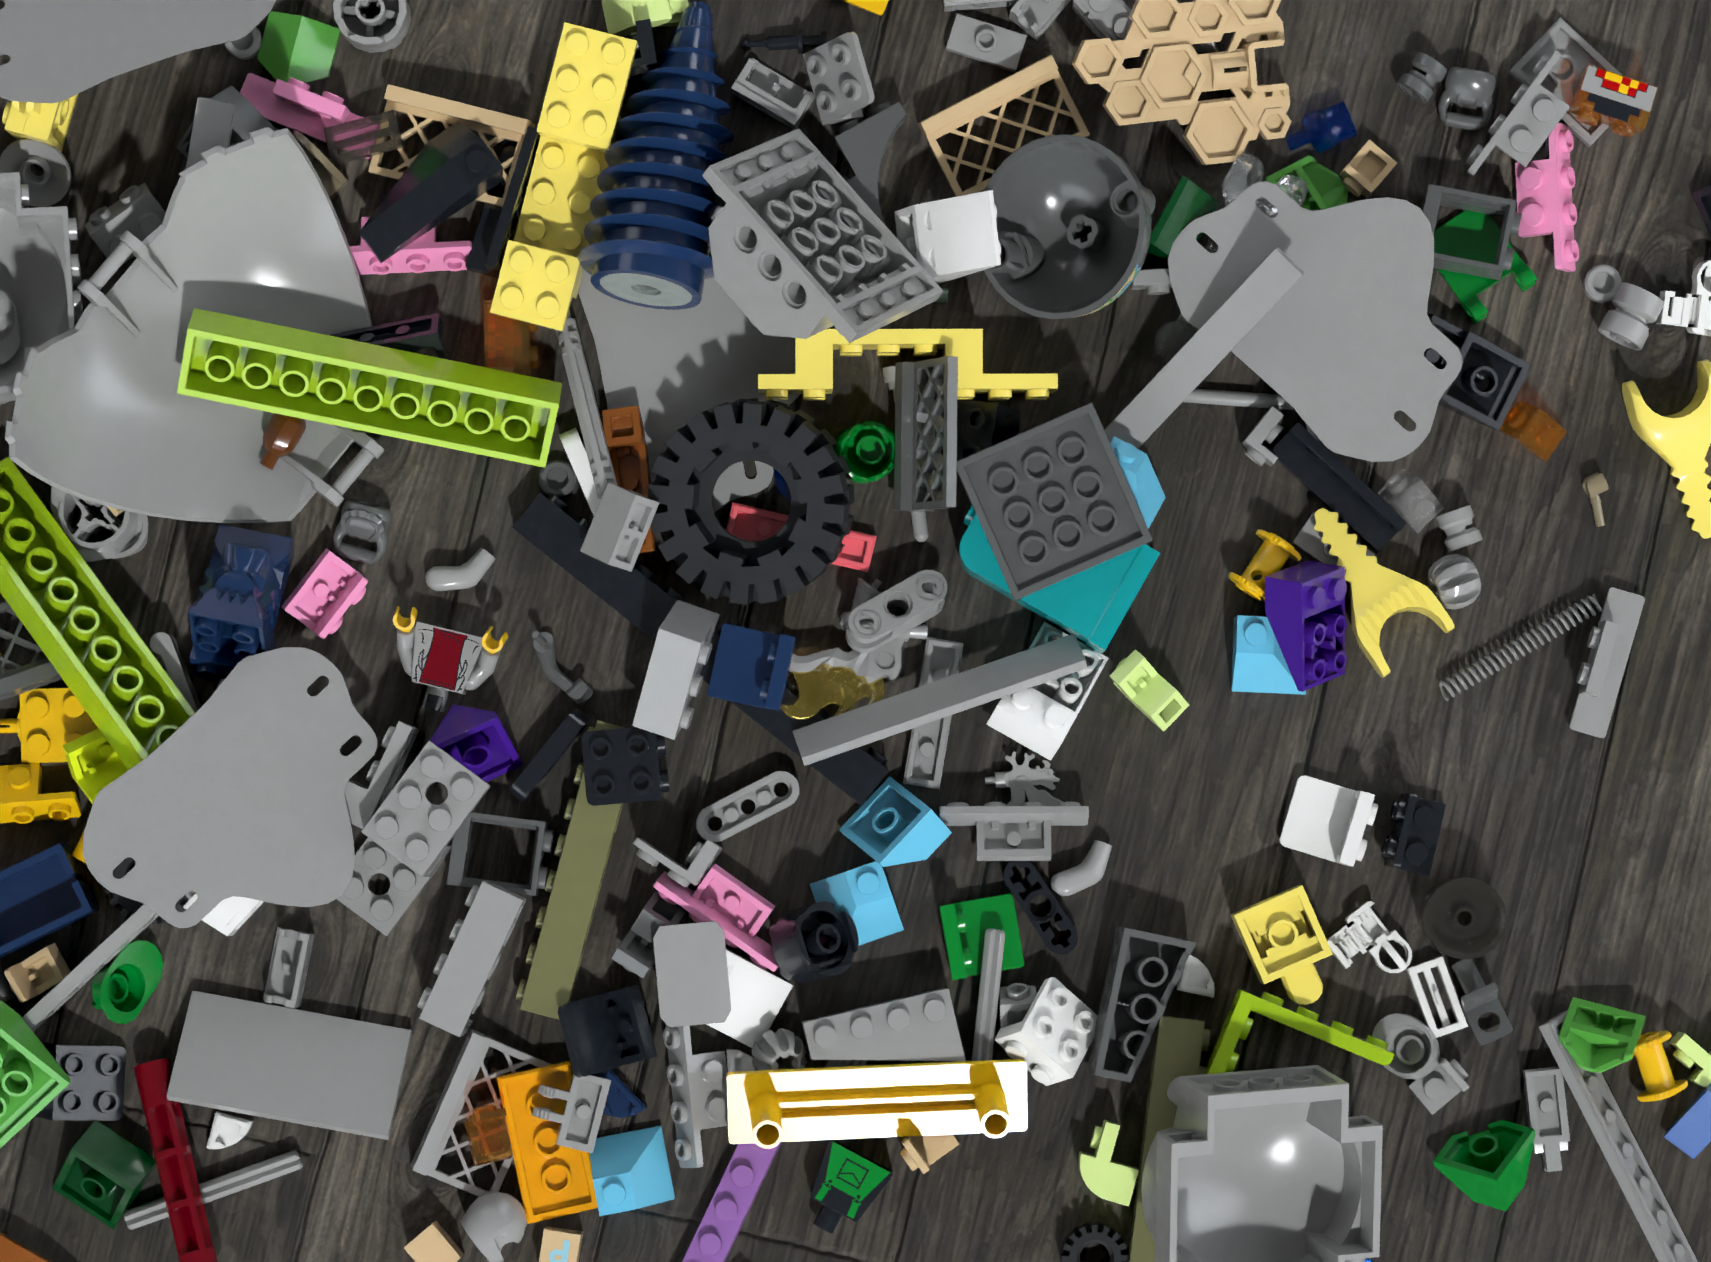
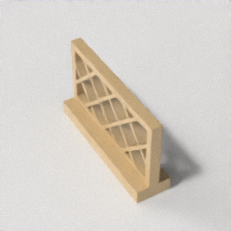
M1052 55L1042 58L917 123L923 136L926 137L955 197L978 193L985 189L990 178L982 181L984 173L993 174L996 171L986 168L993 147L1011 153L1015 152L1021 146L1025 130L1045 137L1053 136L1052 131L1058 113L1072 117L1079 131L1073 134L1074 136L1086 137L1090 135L1057 70L1058 66ZM1052 79L1059 91L1055 107L1035 101L1040 85ZM1033 89L1030 99L1021 96ZM1017 99L1029 103L1022 124L1002 118L1007 102ZM1062 100L1064 101L1068 111L1060 109ZM1033 105L1053 111L1047 132L1027 126ZM1001 106L998 116L988 113ZM985 116L996 120L990 141L970 135L974 119ZM1001 122L1021 128L1014 149L994 143ZM968 123L965 133L955 130ZM947 133L962 136L963 140L957 158L943 154L936 139ZM968 139L988 145L982 166L962 160ZM946 159L955 162L953 171L951 170ZM960 164L980 170L976 184L963 192L956 180Z
M388 84L384 96L387 102L368 172L399 180L404 174L401 172L407 169L418 156L417 154L409 159L401 145L402 141L418 132L426 145L429 140L422 129L435 121L443 123L445 129H448L450 125H454L459 121L469 130L478 132L480 138L500 164L501 162L492 147L504 139L517 142L514 156L501 164L503 167L502 176L506 181L503 198L491 196L486 192L475 199L503 207L528 126L535 128V124L528 119ZM395 111L408 114L414 125L413 128L398 137L391 128ZM415 116L424 118L426 120L422 121L421 123H418ZM389 134L392 140L386 143ZM485 134L495 136V138L488 141ZM396 146L405 162L393 170L380 167L383 153ZM511 166L508 176L505 169Z

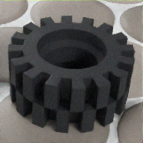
M1089 1222L1084 1223L1081 1227L1074 1228L1073 1232L1066 1236L1064 1245L1061 1247V1262H1080L1082 1249L1090 1243H1100L1107 1248L1109 1252L1108 1262L1129 1261L1127 1246L1120 1234L1112 1227H1108L1103 1223L1096 1222L1090 1224Z

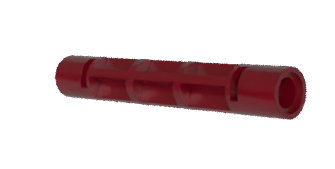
M158 1059L137 1065L133 1068L146 1117L154 1159L157 1164L166 1210L169 1215L177 1249L178 1261L218 1262L180 1102L170 1101L166 1096L173 1071L170 1059Z

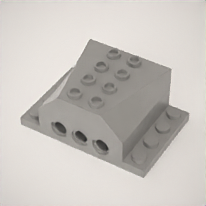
M799 128L710 165L702 175L714 192L726 203L708 227L714 280L763 335L807 339L835 326L836 330L851 343L936 301L944 292Z

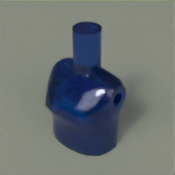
M1340 101L1329 107L1304 115V130L1285 137L1290 151L1310 143L1315 151L1321 153L1343 141L1356 137L1357 132L1344 101Z

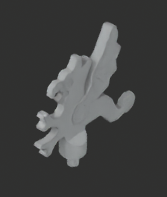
M1013 751L1012 756H1005V759L1012 764L1011 771L995 772V777H985V784H995V788L1010 787L1011 800L1006 806H1021L1025 802V792L1029 802H1040L1043 806H1058L1063 802L1053 797L1045 789H1037L1033 786L1043 785L1054 790L1056 786L1053 782H1059L1060 780L1053 775L1054 772L1050 768L1051 764L1048 760H1042L1045 764L1043 768L1037 765L1036 769H1031L1029 761L1035 758L1033 753L1031 755L1024 753L1025 759L1019 765L1015 759L1016 752Z

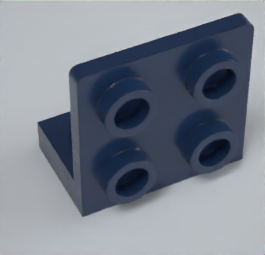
M723 624L708 688V696L780 712L796 638L784 634L776 635Z

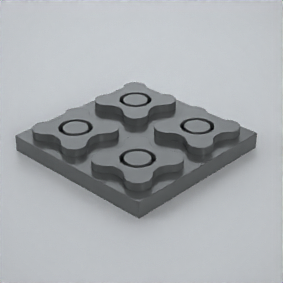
M1092 403L957 461L959 477L1014 601L1153 541Z

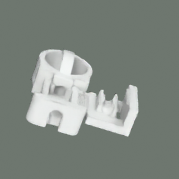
M1705 260L1694 268L1691 294L1687 293L1686 298L1676 297L1673 291H1660L1659 298L1665 304L1656 320V324L1686 327L1688 333L1711 336V260ZM1705 269L1704 281L1702 285L1701 274L1702 271ZM1670 297H1672L1670 315L1668 316ZM1688 324H1694V327H1688Z
M1372 901L1364 902L1356 911L1351 912L1345 918L1346 924H1349L1351 921L1353 923L1349 928L1345 925L1327 939L1333 955L1344 969L1351 966L1350 964L1353 962L1350 958L1359 951L1362 954L1368 951L1374 958L1376 965L1382 971L1388 973H1399L1405 970L1411 963L1412 950L1409 944L1401 938L1396 930L1391 932L1387 930L1370 908L1374 904ZM1394 940L1403 946L1406 956L1405 962L1388 941ZM1381 947L1388 952L1398 965V968L1391 969L1381 963L1379 959Z

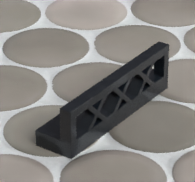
M530 126L527 128L503 207L489 203L484 205L472 243V250H470L465 266L468 271L499 278L508 240L513 241L540 140L537 128ZM505 139L499 157L501 164L514 156L517 142ZM511 166L505 169L508 176ZM503 176L502 182L489 190V195L503 198L506 181Z
M440 313L330 335L417 353L419 349L434 346L438 358L449 360L442 340L443 322Z
M1299 422L1270 451L1278 457L1277 461L1332 512H1337L1338 518L1347 523L1348 527L1376 553L1380 552L1393 536L1407 524L1402 517Z

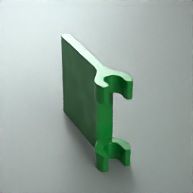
M1465 210L1435 230L1434 253L1494 264L1501 230L1490 215ZM1508 242V248H1513ZM1514 250L1510 271L1503 269L1501 280L1511 274L1521 291L1525 292L1536 284L1537 277ZM1437 269L1474 325L1487 317L1488 310L1477 296L1500 282L1499 280Z

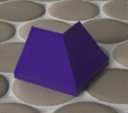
M453 704L430 739L431 742L485 782L523 765L496 712Z

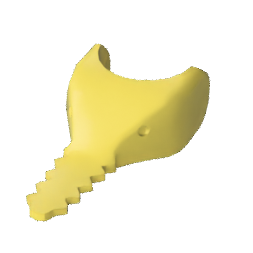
M1705 359L1697 362V390L1691 403L1682 411L1673 415L1661 416L1653 412L1646 405L1634 381L1622 383V394L1633 430L1671 466L1670 475L1679 478L1675 488L1684 492L1681 503L1689 505L1686 516L1694 520L1691 530L1698 532L1703 539L1711 538V502L1709 501L1711 490L1707 488L1711 477L1704 473L1708 467L1705 457L1711 444V362Z
M1325 508L1318 509L1315 512L1314 518L1316 523L1314 530L1323 532L1321 542L1331 545L1329 555L1338 558L1336 565L1345 567V581L1350 583L1352 630L1359 648L1378 675L1384 678L1391 673L1379 647L1380 632L1389 617L1405 611L1419 612L1432 619L1445 633L1455 628L1450 616L1427 586L1377 564L1376 556H1366L1367 546L1356 544V534H1347L1348 525L1347 523L1338 522L1337 512H1329Z

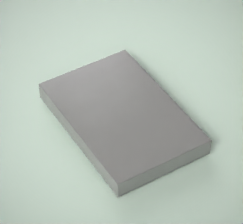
M1560 17L1508 73L1521 85L1525 84L1529 87L1538 76L1532 70L1542 56L1546 53L1552 57L1556 50L1562 54L1561 58L1541 85L1570 106L1560 121L1566 124L1569 130L1589 148L1616 119L1594 112L1595 103L1587 101L1589 92L1581 90L1588 65L1620 76L1623 75Z

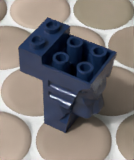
M219 524L215 538V549L211 556L209 568L206 569L204 574L205 585L200 586V598L198 601H194L188 611L193 641L190 654L192 674H196L199 678L207 681L225 679L237 663L244 658L275 649L273 632L294 557L292 538Z

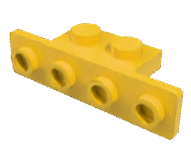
M40 763L0 766V823L16 822L27 824L36 820L49 819L64 821L69 818L80 817L81 806L76 793L72 791L41 794L42 768Z

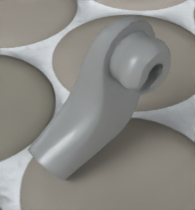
M480 548L467 562L460 566H435L430 568L425 575L426 583L434 591L471 588L477 585L495 561V558L488 551Z
M1094 840L1090 851L1081 864L1057 873L1052 877V889L1061 896H1070L1099 882L1106 870L1112 846L1105 842Z

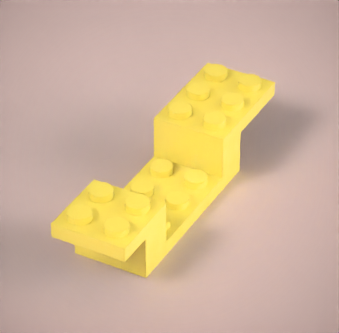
M564 22L537 127L540 140L513 241L508 240L490 313L564 331L572 298H577L584 271L578 260V255L583 248L590 245L584 237V229L589 222L596 219L590 210V203L594 197L602 193L598 188L597 177L603 170L609 167L605 161L604 154L606 149L611 144L617 142L616 123L621 120L619 114L638 44L636 40Z
M825 329L807 339L795 338V374H758V394H766V400L771 399L774 401L788 400V394H803V400L806 401L825 400V394H832L833 350H840V356H862L863 350H877V356H899L900 350L914 349V356H936L937 349H943V357H958L957 400H973L975 394H988V400H1010L1012 394H1025V400H1047L1049 393H1054L1058 389V373L983 374V329H877L851 343L836 329Z

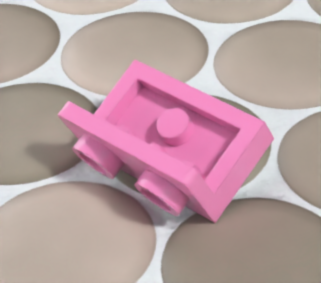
M326 548L281 607L310 628L320 638L325 639L328 634L335 633L341 626L344 619L343 614L349 606L357 604L366 592L365 586L368 580Z

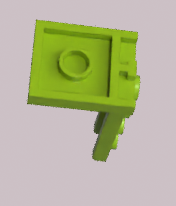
M1238 989L1205 1068V1073L1233 1072L1239 1054L1234 1052L1238 1039L1246 1040L1253 1023V1019L1248 1017L1250 1010L1384 1066L1392 1062L1395 1054L1387 1051L1389 1043L1370 1035L1367 1036L1366 1041L1351 1036L1354 1031L1353 1028L1334 1020L1331 1027L1317 1022L1319 1014L1298 1006L1296 1013L1283 1008L1284 1000L1267 992H1263L1262 997L1259 998Z

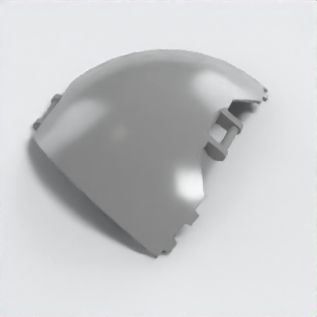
M266 127L250 132L251 139L228 148L218 145L201 153L203 160L179 173L180 178L172 193L162 224L142 242L126 230L119 238L120 244L88 281L85 279L82 281L77 289L91 303L84 310L76 326L46 341L36 349L31 347L23 373L18 371L16 373L12 388L16 396L12 422L6 421L5 440L9 444V459L29 474L64 492L111 508L154 517L216 523L291 521L316 492L335 507L341 504L344 500L342 495L373 458L378 459L384 452V449L366 435L365 431L304 419L306 421V429L299 443L290 454L279 457L275 467L271 470L260 464V461L266 452L263 445V435L274 413L177 394L187 329L194 308L325 335L373 326L357 267L333 204L309 158L288 128L273 131ZM132 253L136 260L108 293L104 295L100 290ZM353 442L362 447V450L332 486L322 480Z

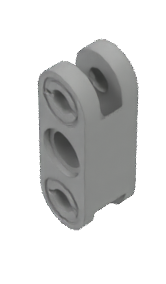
M923 570L857 606L848 617L846 627V641L848 645L857 652L868 653L936 616L942 610L947 594L945 577L935 570ZM890 607H899L905 611V614L895 616L888 609Z

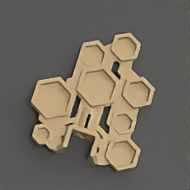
M1136 0L1129 15L1131 23L1123 40L1111 41L1110 38L1082 40L1072 62V65L1085 84L1098 83L1108 92L1102 105L1117 126L1176 119L1179 125H1187L1183 137L1202 165L1240 161L1248 141L1256 140L1259 133L1264 140L1285 138L1292 122L1287 116V111L1290 107L1289 86L1287 83L1257 85L1254 49L1284 45L1283 21L1276 13L1281 0H1193V2L1178 3L1177 0ZM1234 32L1226 51L1197 54L1192 46L1193 44L1220 42L1224 33ZM1148 49L1140 68L1125 69L1122 64L1125 58L1139 57L1142 50ZM1239 67V71L1224 72L1225 68ZM1230 89L1235 96L1198 101L1201 92Z

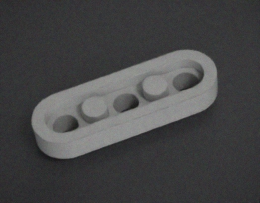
M777 771L704 808L696 820L697 831L705 840L721 842L794 804L800 792L799 783L788 772ZM781 782L788 786V793L784 797H778L774 793L775 785ZM748 799L755 803V810L751 814H745L741 809L743 801ZM715 816L722 820V827L718 831H712L708 826L710 818Z

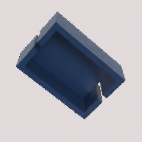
M59 843L0 872V958L100 910L87 881L78 880L76 877L82 874L76 858L72 856L73 852L69 843Z

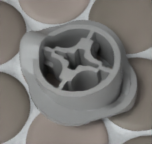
M51 486L50 502L53 518L84 561L95 562L103 559L125 558L138 553L147 544L149 531L147 515L125 511L123 522H121L118 516L115 517L107 506L84 500ZM77 505L81 509L82 513L81 519L77 524V526L79 527L78 530L75 524V510ZM90 505L97 508H101L100 511L104 514V517L107 520H109V522H106L102 519L99 520V516L95 513L96 511L90 507ZM104 529H109L115 533L104 541L88 542L92 535L97 536Z

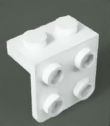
M1300 776L1297 779L1279 839L1280 844L1293 850L1354 867L1355 860L1362 861L1367 847V840L1362 839L1366 824L1372 826L1377 814L1378 804L1373 803L1375 795L1364 791L1348 789L1309 776Z
M1050 977L1044 980L1023 1021L1000 1028L995 1041L1005 1049V1052L1011 1058L1024 1059L1027 1064V1070L1031 1072L1032 1077L1048 1086L1074 1077L1095 1036L1098 1016L1055 977Z

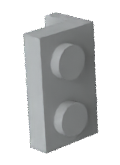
M145 183L140 186L133 185L127 188L119 196V201L109 208L105 206L96 210L89 217V222L85 224L89 235L107 258L120 244L119 238L126 230L142 242L162 224L166 212ZM131 253L124 263L134 257V255Z

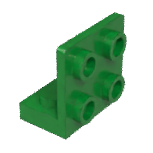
M1011 894L939 906L952 980L981 974L985 931L991 928L1000 929L1005 932L1002 971L1024 966L1016 911Z

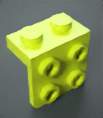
M99 729L91 731L62 746L73 779L92 804L101 789L128 771L125 764Z

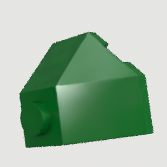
M1500 1120L1488 1124L1489 1130L1468 1136L1465 1131L1452 1135L1433 1160L1434 1166L1472 1201L1507 1211L1525 1186L1536 1135L1535 1130Z

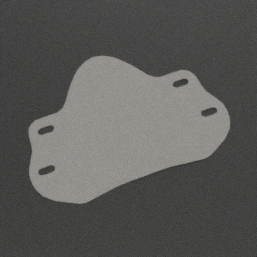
M1 0L5 3V6L0 9V56L8 55L10 61L0 65V97L18 102H62L109 78L187 51L239 40L249 34L270 13L276 0Z
M1262 181L1248 187L1225 208L1199 217L1189 223L1175 239L1168 257L1169 280L1181 314L1188 323L1200 329L1261 263L1279 247L1305 273L1231 352L1284 398L1317 435L1325 447L1334 453L1370 462H1388L1403 458L1420 446L1430 433L1439 400L1456 379L1463 364L1459 348L1432 325L1427 315L1434 266V236L1430 221L1421 208L1407 200L1383 197L1355 201L1324 210L1310 211L1298 205L1276 184ZM1259 197L1267 199L1278 210L1277 216L1274 218L1268 217L1256 206V200ZM1205 233L1218 245L1217 252L1210 253L1203 248L1196 240L1197 234ZM1428 348L1434 349L1446 360V367L1443 369L1436 368L1425 358V350ZM1401 410L1405 412L1416 423L1414 431H1407L1394 419L1396 411Z
M585 270L583 271L578 294L595 341L608 409L636 405L640 407L651 483L655 482L657 474L653 473L652 469L658 455L666 451L668 446L665 443L677 429L687 424L686 421L703 411L726 402L731 403L739 399L758 398L760 402L768 401L766 400V394H758V374H795V338L763 335L750 322L749 318L736 303L726 295L725 291L714 280V277L705 279L700 304L688 309L665 310L637 306L609 297L597 290L591 284V275ZM788 394V400L778 402L788 404L789 406L800 394ZM743 461L728 467L720 475L714 487V511L716 512L729 501L764 490L772 481L773 467L763 462L755 461L757 475L753 479L746 477Z
M282 647L248 656L238 662L208 701L146 759L105 786L97 794L83 833V856L94 878L110 892L145 904L162 919L177 928H189L198 924L222 900L232 896L297 907L324 905L342 896L352 880L355 866L354 840L345 799V788L349 779L374 756L378 740L372 728L352 705L348 689L340 671L326 657L305 647ZM320 676L327 677L329 683L318 695L310 696L307 693L308 687ZM352 736H359L362 743L349 756L341 755V746ZM124 859H134L135 866L123 878L116 879L113 876V870ZM187 892H196L198 895L197 900L186 911L178 912L175 908L176 903Z

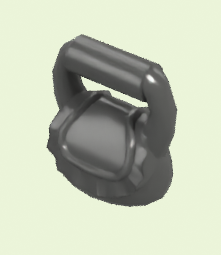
M1452 66L1449 68L1445 78V89L1440 96L1438 104L1439 116L1443 124L1449 127L1472 131L1483 129L1492 116V94L1496 86L1495 75L1491 72ZM1451 102L1457 105L1464 104L1474 106L1475 108L1481 107L1482 117L1449 112L1447 108Z
M351 498L346 500L342 507L341 520L336 526L333 535L334 549L339 557L368 565L379 562L387 548V530L391 523L390 509L364 500ZM345 534H349L350 536H357L369 541L373 540L376 542V551L342 543V539Z

